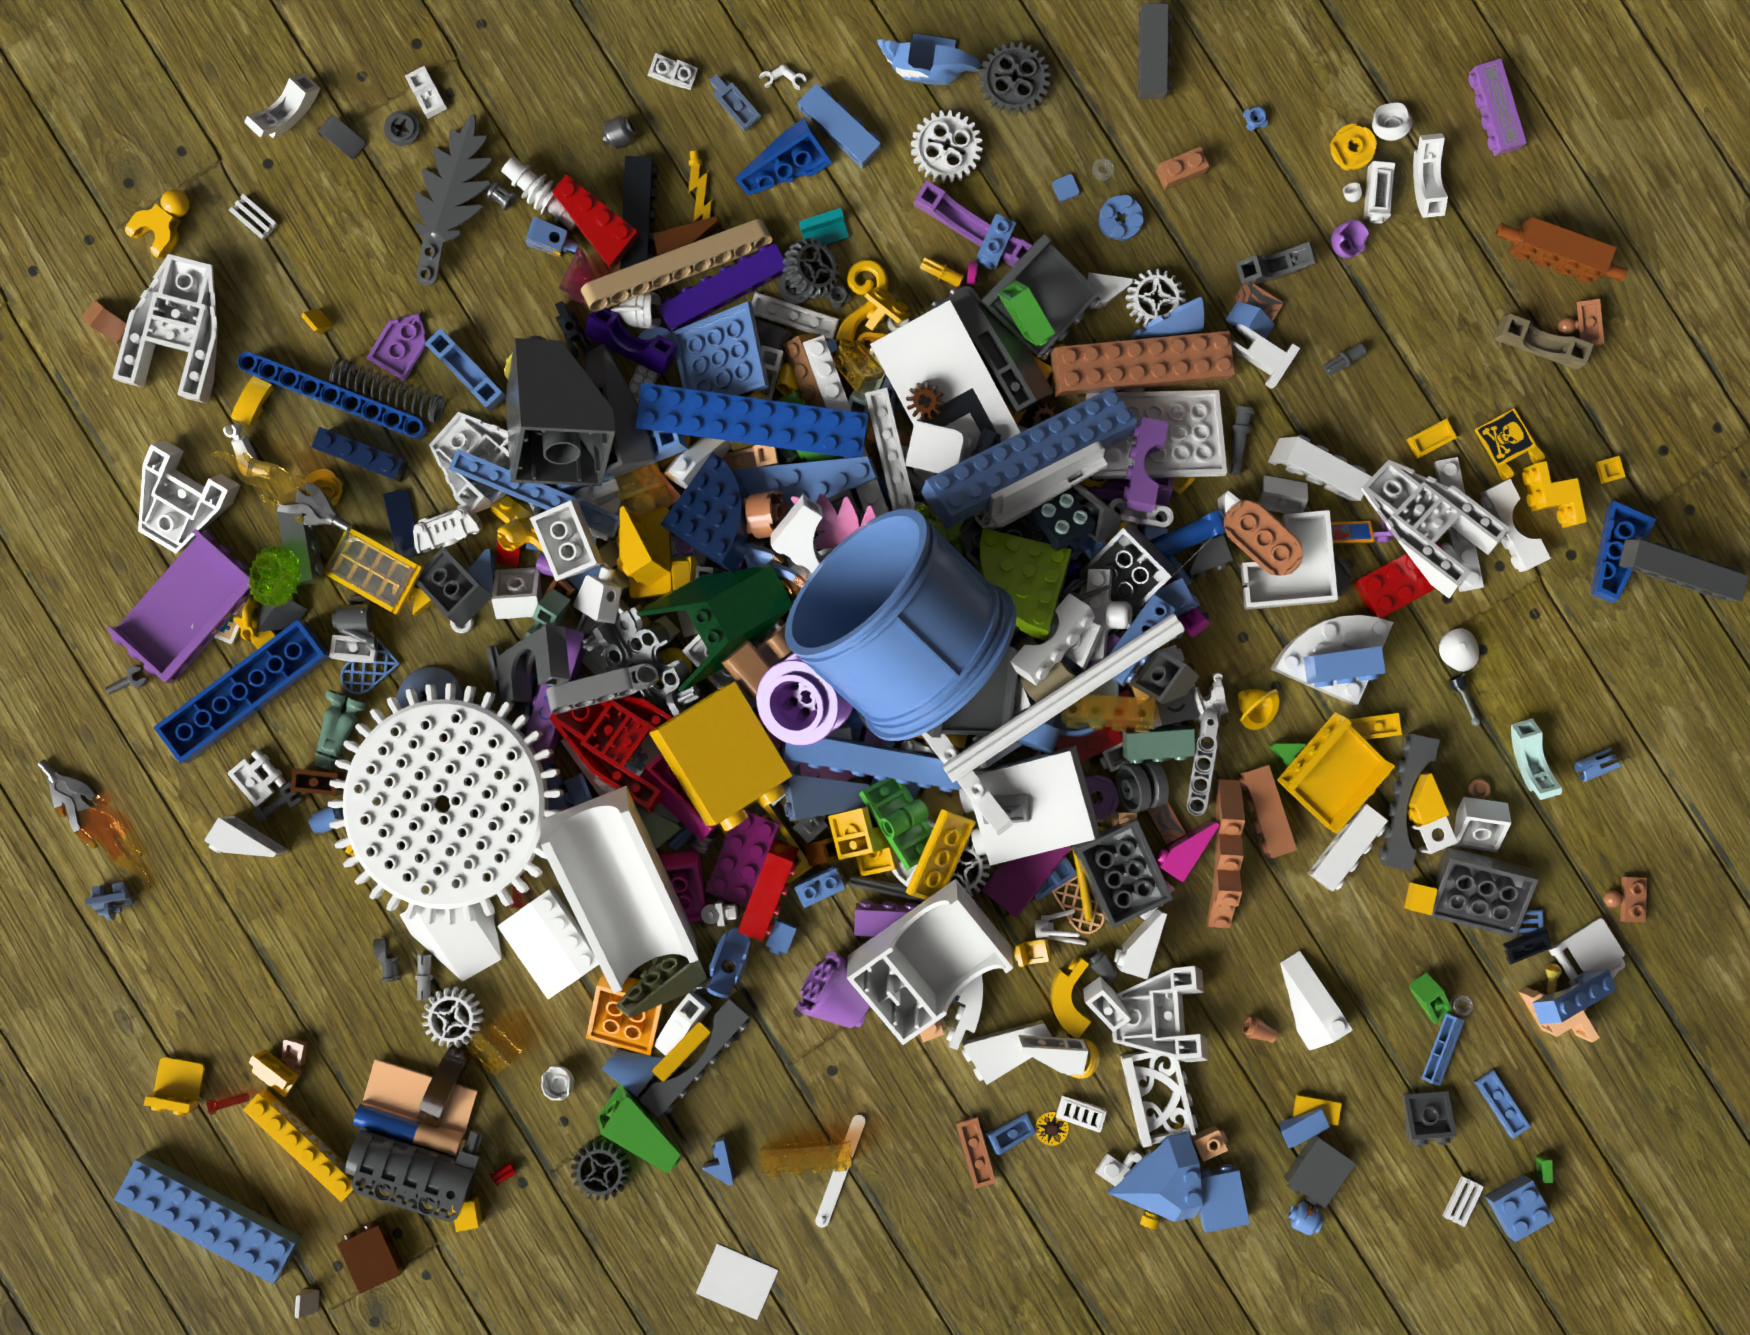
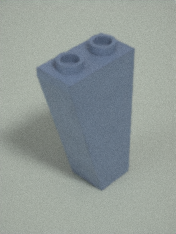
M792 775V777L781 783L786 791L787 803L784 805L785 814L789 817L790 821L867 807L859 793L868 788L869 784Z

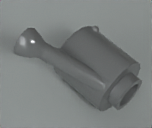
M351 595L349 597L351 605H338L337 611H333V627L337 628L340 634H346L364 642L370 649L377 651V638L369 633L373 631L374 627L373 602L362 595Z

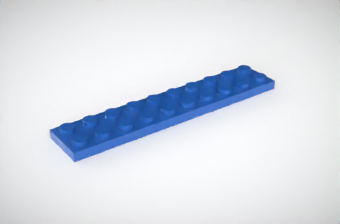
M641 382L636 428L856 458L863 455L868 414Z

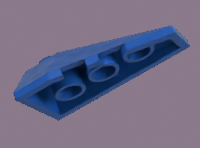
M803 118L785 130L735 177V180L748 196L773 188L775 184L785 181L790 183L795 178L804 175L806 177L815 175L830 165L832 161L816 133L806 119Z

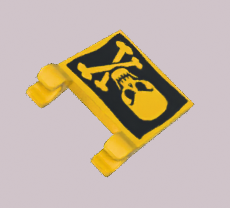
M1515 408L1475 429L1503 481L1514 476V472L1506 463L1527 451L1533 464L1545 459V455L1535 444Z

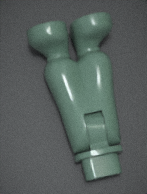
M327 690L325 697L331 702V706L324 713L317 752L315 753L317 756L315 766L332 771L334 762L339 760L343 751L344 742L348 740L357 723V712L365 710L368 703L355 697H348L347 694ZM347 700L345 713H342L343 706Z

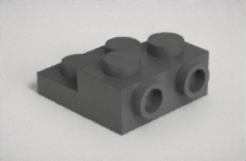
M1448 1091L1406 1094L1402 1096L1408 1143H1414L1415 1147L1427 1146L1428 1141H1437V1145L1450 1144V1140L1457 1137Z

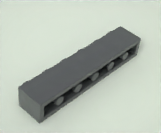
M1637 536L1635 540H1625L1619 566L1724 601L1742 602L1748 576L1739 573L1740 569L1733 567L1724 568L1722 563L1716 561L1706 562L1702 556H1688L1684 550H1670L1668 545L1663 543H1649L1650 539Z

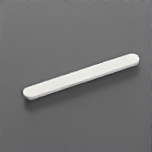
M860 1114L852 1118L816 1216L815 1222L818 1227H826L831 1218L865 1125V1118Z

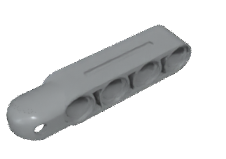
M644 663L563 683L558 687L552 686L546 690L551 713H563L632 695L637 691L655 686L659 680V674L653 665Z
M1212 707L1207 708L1202 715L1187 800V809L1195 816L1203 815L1210 801L1220 740L1219 726L1221 715L1217 708ZM1203 737H1211L1214 743H1206ZM1200 758H1207L1210 764L1201 763ZM1204 779L1207 784L1200 785L1196 780ZM1193 800H1201L1204 805H1195Z

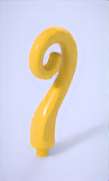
M861 260L850 268L847 275V283L854 293L864 295L873 289L874 283L871 279L866 280L863 285L857 283V275L862 271L873 273L877 280L876 287H883L888 291L887 274L876 261ZM868 301L844 319L836 336V341L840 342L838 349L843 348L847 350L848 344H853L858 325L867 318L873 307H877L876 305Z

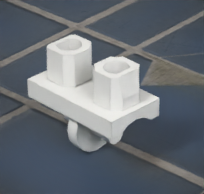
M725 899L718 900L715 905H706L701 912V917L708 924L717 922V926H724L727 920L737 919L738 907L736 903L725 904Z

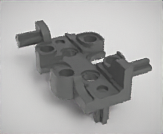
M640 604L617 615L615 624L605 622L592 630L593 635L582 640L584 643L582 646L584 649L587 648L588 652L601 645L607 647L603 657L609 669L616 665L621 667L627 663L635 665L645 663L653 665L657 669L659 678L662 679L665 685L664 688L656 684L651 688L637 691L629 695L630 697L643 698L665 713L673 714V716L686 710L695 703L694 700L701 697L699 694L701 691L695 685L680 693L678 688L689 678V669L681 658L674 660L672 663H666L661 660L658 654L659 647L671 641L670 635L661 623H651L647 615H637L636 612L642 608ZM634 638L640 640L642 644L641 649L635 646Z

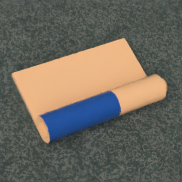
M375 1059L363 1102L356 1111L353 1125L457 1157L459 1151L466 1147L467 1140H464L478 1090L457 1084L449 1099L441 1123L438 1127H435L417 1119L420 1111L419 1106L433 1076Z

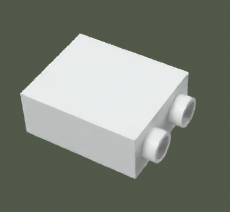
M1076 745L1055 750L1053 754L1043 753L974 771L992 796L1027 794L1029 822L1013 823V826L999 836L990 824H984L981 812L960 786L959 795L963 809L966 813L975 811L979 828L973 829L971 832L974 849L978 856L987 854L990 865L1095 840L1100 832Z

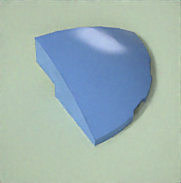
M1196 298L1175 308L1174 311L1168 314L1169 317L1167 319L1164 315L1154 319L1145 326V330L1138 329L1130 336V339L1201 334L1204 327L1202 298Z

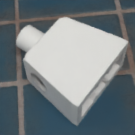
M602 566L599 576L587 575L573 607L595 621L615 624L622 591L620 586L612 582L615 570Z

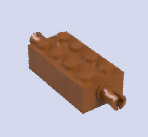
M1534 217L1529 218L1517 229L1501 222L1495 232L1496 237L1512 242L1508 253L1513 254L1516 259L1533 261L1538 267L1555 269L1556 273L1577 277V280L1582 283L1593 282L1603 275L1621 282L1627 274L1628 269L1626 267L1611 263L1617 247Z

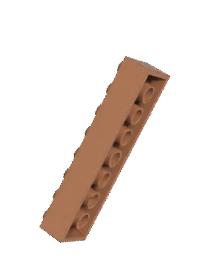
M1230 331L1061 346L1054 348L1050 352L1055 397L1104 392L1112 387L1115 391L1222 381L1228 380L1235 375Z

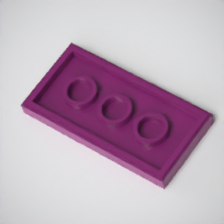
M1067 846L1003 862L981 890L1013 917L1017 918L1072 848Z

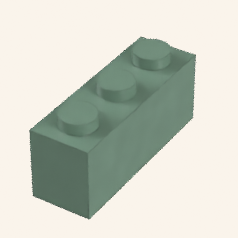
M1189 725L1159 727L1150 730L1149 728L1122 730L1123 756L1130 763H1143L1144 759L1163 762L1166 761V758L1173 757L1175 760H1187L1188 756H1195L1194 729Z

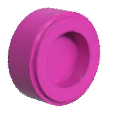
M969 262L967 284H976L977 262Z

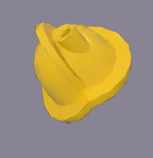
M1247 689L1238 693V706L1243 713L1240 721L1246 728L1251 730L1261 729L1274 719L1280 702L1277 689L1270 692L1262 689Z

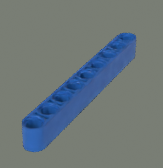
M244 352L238 357V367L259 379L416 440L423 439L428 433L426 423L415 416L254 353ZM254 359V366L248 369V361ZM271 367H275L274 375L268 377V370ZM295 375L296 381L289 385V377ZM312 383H316V390L313 393H309V386ZM337 391V398L334 401H330V393ZM357 399V407L350 409V402ZM374 407H378V415L371 417L370 411ZM398 415V424L391 425V418ZM419 423L420 430L413 434L411 427Z

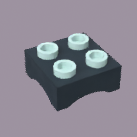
M1069 489L1052 500L1032 509L1029 517L1031 522L1043 531L1055 551L1062 549L1071 541L1091 533L1096 523Z

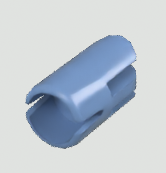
M1612 747L1576 761L1574 764L1576 773L1583 771V774L1578 777L1584 782L1618 769L1622 765L1620 762L1601 769V767L1617 759L1616 754L1597 761L1598 758L1613 751Z

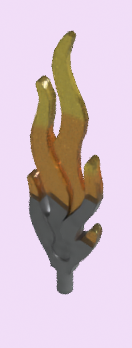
M45 759L40 761L37 765L48 777L47 782L50 786L52 802L60 817L66 816V806L70 825L74 833L94 849L98 847L97 843L85 830L93 834L102 844L107 856L114 864L137 874L146 890H150L149 876L144 868L124 855L115 842L114 836L120 840L129 854L136 857L142 856V853L133 846L123 825L110 814L87 803L83 795L101 807L106 806V802L86 782L66 776L59 771L55 772Z

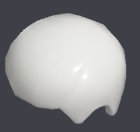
M551 1066L542 1075L541 1088L544 1095L550 1100L561 1101L572 1093L575 1080L573 1074L566 1067Z

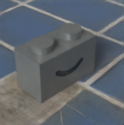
M1191 691L1185 696L1164 704L1151 697L1150 701L1142 703L1149 730L1198 718Z

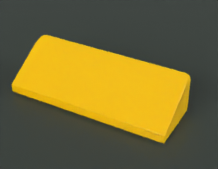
M698 1022L653 1068L652 1072L662 1082L665 1081L710 1034L709 1029L703 1023Z

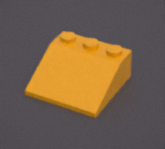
M602 973L596 987L586 1038L650 1056L665 1003L629 1018L618 1010L616 1005L630 987L637 985L640 980L627 977L622 991L613 994L604 973Z

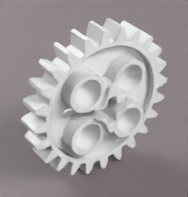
M940 110L939 117L931 113V121L923 118L925 126L917 125L919 132H913V138L916 140L911 141V146L915 147V149L911 150V155L917 156L914 159V164L921 163L918 171L920 172L925 169L926 178L932 174L933 182L940 177L942 184H944L946 178H949L952 184L954 177L962 181V173L970 176L969 168L976 169L974 162H980L981 157L977 154L982 153L983 148L978 146L982 144V139L976 138L979 136L980 131H973L975 123L967 124L968 116L961 120L960 112L953 117L951 110H949L947 116H944L943 111ZM937 129H942L946 132V135L938 137L934 132ZM957 137H964L967 142L960 145L956 143L955 139ZM946 144H949L950 147L947 150H944L943 147H945ZM931 149L936 150L938 155L936 157H929L927 151ZM951 157H955L958 159L959 163L956 165H950L947 162V160Z

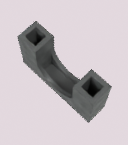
M545 624L542 628L529 634L525 639L518 641L516 645L506 649L504 653L497 657L501 706L505 702H511L514 704L512 709L521 710L533 702L530 677L534 660H536L539 685L558 687L570 680L565 628L555 627L554 624Z

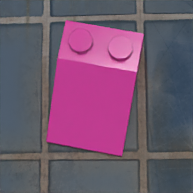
M1208 820L1184 836L1169 843L1164 849L1160 848L1154 857L1158 867L1174 878L1184 882L1220 825Z
M688 850L658 854L689 922L703 921L701 912L708 904L700 852Z

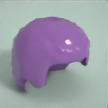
M1349 219L1341 223L1333 230L1331 236V244L1335 253L1340 257L1350 259L1364 251L1366 248L1365 242L1369 236L1368 229L1361 221Z

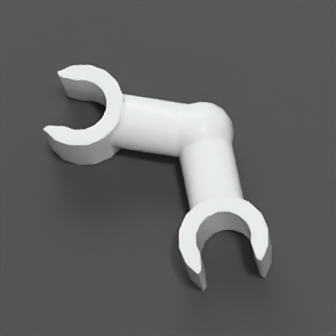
M785 64L780 65L771 72L764 71L759 76L760 79L766 76L770 77V81L764 84L765 88L771 87L774 80L782 75L791 80L793 87L797 90H800V86L795 83L797 79L807 82L803 74H796Z

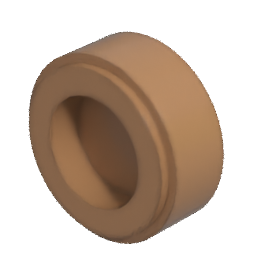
M1475 778L1468 782L1466 792L1470 798L1485 800L1490 795L1491 788L1486 780Z

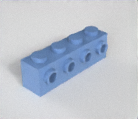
M1153 594L1110 654L1171 614L1176 615V609ZM1151 654L1140 659L1113 677L1112 680L1123 687L1126 683L1130 684L1137 675L1135 670L1140 664L1144 665Z

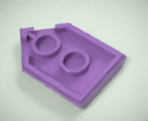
M420 313L389 320L366 359L405 381L426 347L424 343L427 339Z

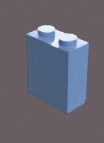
M1223 1164L1219 1166V1169L1210 1170V1168L1200 1169L1203 1206L1199 1211L1205 1233L1250 1224L1238 1168L1232 1166V1164Z

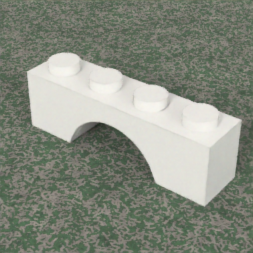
M1511 479L1480 493L1483 507L1510 528L1501 540V543L1505 549L1509 550L1512 556L1511 563L1515 569H1518L1519 572L1527 571L1551 559L1541 539L1527 538L1515 528L1512 514L1520 497Z
M1070 593L1055 609L1059 618V627L1056 634L1049 641L1040 645L1025 644L1010 661L1018 674L1036 686L1048 676L1051 668L1062 660L1064 653L1077 642L1082 632L1089 628L1095 619L1091 607Z

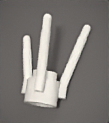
M1074 909L1052 915H1041V920H1035L1036 938H1048L1050 940L1080 945L1087 944L1084 940L1068 938L1080 937V933L1055 931L1054 923L1049 922L1052 919L1074 914Z

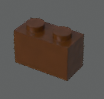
M295 768L292 770L290 791L332 796L342 795L343 788H335L329 784L330 780H344L345 773Z

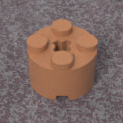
M777 489L749 495L748 498L743 499L747 520L746 531L748 534H753L758 539L771 537V533L790 511L788 501H783L781 497L784 495L782 491Z

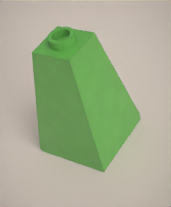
M619 1084L596 1118L600 1134L668 1174L680 1161V1152L677 1145L638 1098Z

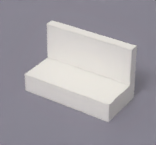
M1263 476V491L1258 502L1269 511L1285 514L1304 513L1308 502L1307 483Z

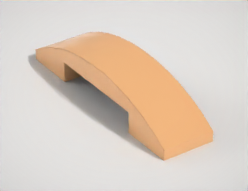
M754 445L751 448L726 453L722 458L733 470L772 466L779 463L776 447Z

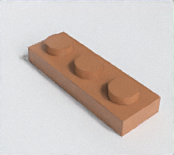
M975 1116L956 1122L974 1188L977 1189L996 1183L978 1117Z

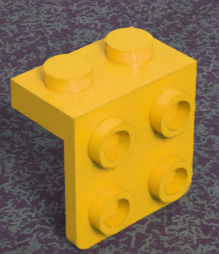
M171 1057L161 1058L154 1092L145 1096L144 1106H150L151 1110L154 1111L172 1110L173 1114L187 1115V1113L197 1109L205 1065Z

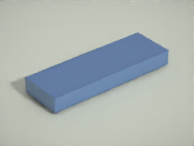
M1491 1069L1474 1080V1083L1510 1138L1514 1139L1531 1128V1125L1495 1070Z

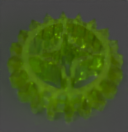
M269 546L268 548H262L261 553H256V560H252L253 565L251 568H248L250 575L247 576L250 579L247 586L251 588L250 594L254 596V600L263 605L280 607V605L286 604L287 600H292V593H297L296 587L300 585L298 580L302 576L299 573L302 566L298 564L299 558L295 557V553L281 546Z

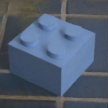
M1524 1174L1485 1196L1506 1235L1514 1242L1555 1221L1533 1180Z

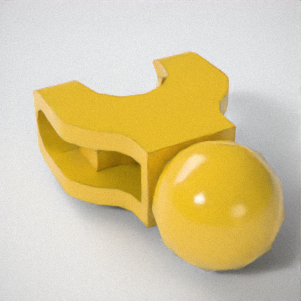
M177 189L167 190L160 199L161 206L155 204L150 210L136 212L125 227L126 234L131 238L137 239L141 238L149 230H153L155 240L151 247V253L160 260L165 259L177 246L179 240L177 227L181 222L178 217L184 216L190 208L189 199L186 194Z

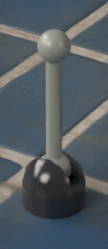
M1459 674L1448 680L1450 687L1456 692H1461L1471 715L1472 725L1478 726L1480 719L1476 717L1465 692L1468 686L1466 675Z

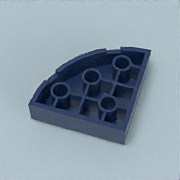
M712 452L660 525L672 536L734 574L744 558L747 550L748 536L751 535L746 531L747 520L743 499L748 498L749 493L736 472L723 459Z

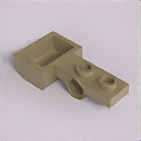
M1021 631L1022 634L1012 640L1014 647L1019 650L1025 644H1042L1040 639L1032 637ZM1064 657L1051 668L1048 676L1041 680L1037 686L1018 674L1024 689L1035 702H1039L1076 677Z

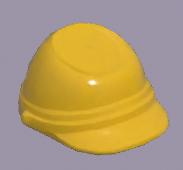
M318 469L305 477V485L309 482L320 487L329 497L333 506L338 503L343 492V482L332 471Z

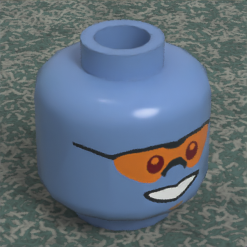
M1304 1201L1298 1203L1297 1206L1292 1205L1288 1214V1218H1291V1227L1306 1235H1312L1314 1232L1318 1233L1324 1221V1217L1321 1216V1210Z

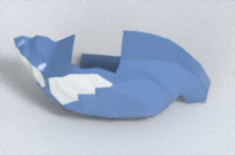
M913 33L910 54V43L878 40V45L886 56L887 61L892 64L893 69L908 81L949 85L956 81L964 71L977 72L981 66V62L976 57L955 48L956 40Z

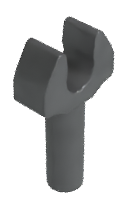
M127 668L126 678L105 687L106 692L111 695L129 685L134 686L136 689L144 687L149 678H141L138 681L135 679L136 673L141 672L144 668Z

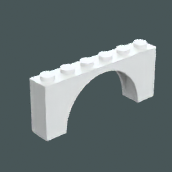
M802 495L771 533L772 548L777 553L790 557L796 565H803L811 573L824 560L818 553L813 541L816 527L823 517L822 506Z

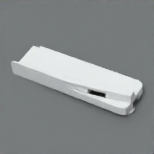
M1095 442L991 494L988 509L989 515L997 525H1002L1052 500L1084 479L1107 468L1108 463L1103 458L1104 447L1100 442ZM1083 474V476L1077 478L1076 480L1072 481L1071 483L1069 482L1070 480H1072V479H1074V478H1076V477H1078V476H1080V475Z

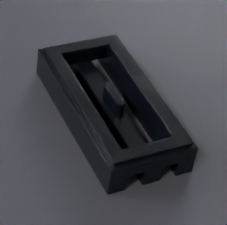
M1543 927L1503 944V947L1506 949L1504 950L1507 955L1506 960L1511 965L1551 949L1548 931Z

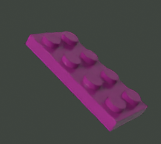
M745 810L748 818L728 831L705 892L747 908L780 824Z

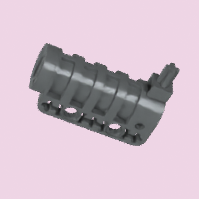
M361 1129L349 1152L345 1173L354 1176L352 1188L359 1195L451 1222L458 1218L464 1203L470 1200L482 1152L478 1150L483 1133L471 1130L466 1147L459 1151L457 1158ZM358 1181H362L366 1187L364 1189L361 1188V1183ZM380 1191L389 1192L390 1195L384 1196ZM423 1204L434 1206V1208L426 1209Z

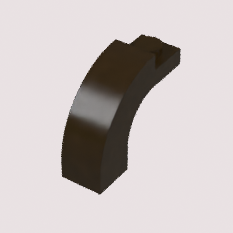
M452 1044L427 1087L419 1106L420 1111L417 1119L435 1127L439 1126L449 1099L465 1072L472 1053L462 1048H457Z

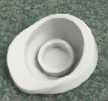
M1389 103L1381 105L1375 110L1372 128L1381 139L1395 141L1401 139L1410 131L1413 120L1405 105L1402 103Z
M1459 628L1450 630L1442 636L1439 643V652L1442 660L1447 665L1457 671L1464 672L1477 664L1479 660V647L1470 631Z

